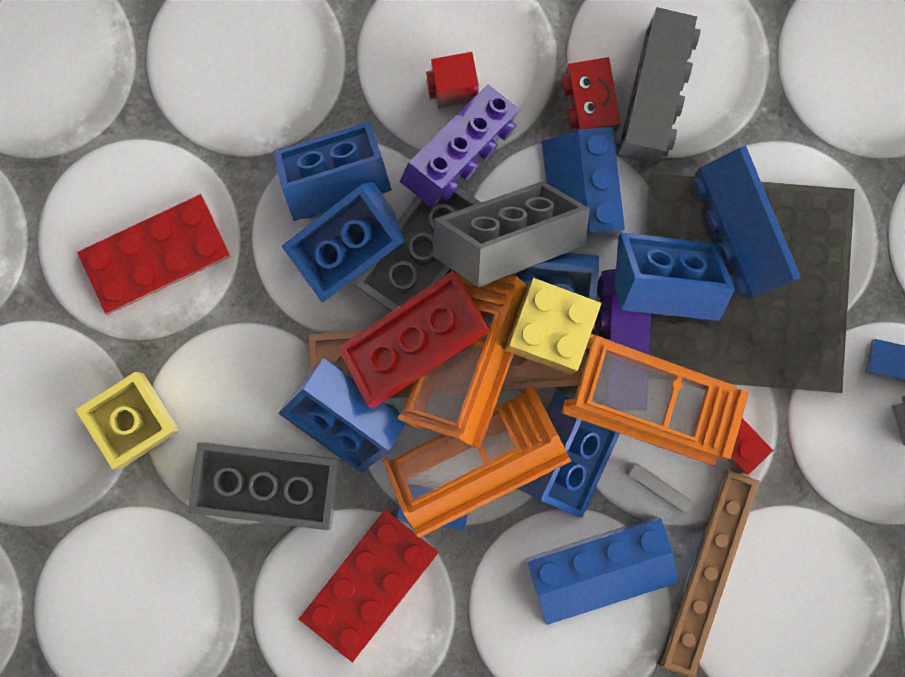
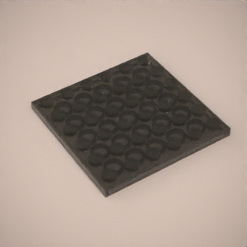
M650 173L645 235L714 243L718 247L722 243L718 230L713 231L708 223L706 211H709L705 199H700L695 191L693 179H696V177ZM761 182L801 278L749 300H746L744 294L740 295L735 288L720 321L651 313L649 355L732 385L842 393L855 189ZM724 260V263L726 265V268L733 283L732 276L736 274L734 272L731 262L726 263V261ZM648 370L649 379L674 380Z

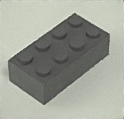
M656 7L646 29L617 156L657 165L663 156L667 157L669 150L673 149L677 130L672 129V125L675 124L677 116L680 117L685 101V96L680 95V91H683L685 83L689 81L693 63L688 62V59H690L692 51L696 50L701 29L695 28L698 16Z
M541 181L434 219L433 257L477 287L488 285L490 282L516 274L518 271L536 264H542L546 260L585 246L590 208Z
M460 187L457 188L447 201L441 198L432 208L418 196H415L398 220L404 243L363 272L354 283L356 288L392 312L450 273L452 269L433 257L434 219L481 202Z
M197 442L188 513L330 530L333 523L341 459Z

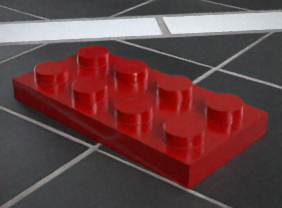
M202 194L77 252L99 302L107 315L232 257Z
M453 270L338 347V350L367 406L374 409L489 333L490 329L461 278Z
M385 509L298 620L353 663L438 555L439 551L423 538H418L413 530Z

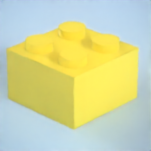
M533 278L525 290L505 351L571 375L579 369L601 303Z
M132 373L76 409L77 414L112 470L124 468L180 432L144 373Z

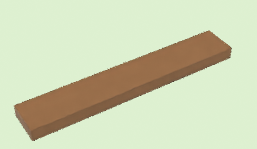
M725 469L659 665L660 667L687 677H695L760 483L759 480Z

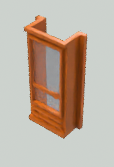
M458 274L488 325L490 332L413 382L402 415L399 414L398 420L406 423L405 425L416 429L422 427L456 438L469 446L481 448L514 355L505 351V347L527 288L523 281L513 275H508L490 282L488 285L477 287Z
M590 335L586 346L590 351L576 398L564 401L561 414L711 466H715L717 459H731L749 391L737 389L735 385L602 337Z
M533 385L525 388L526 392L494 408L480 449L469 446L456 438L441 434L390 461L387 458L382 460L401 510L414 528L418 538L571 462Z

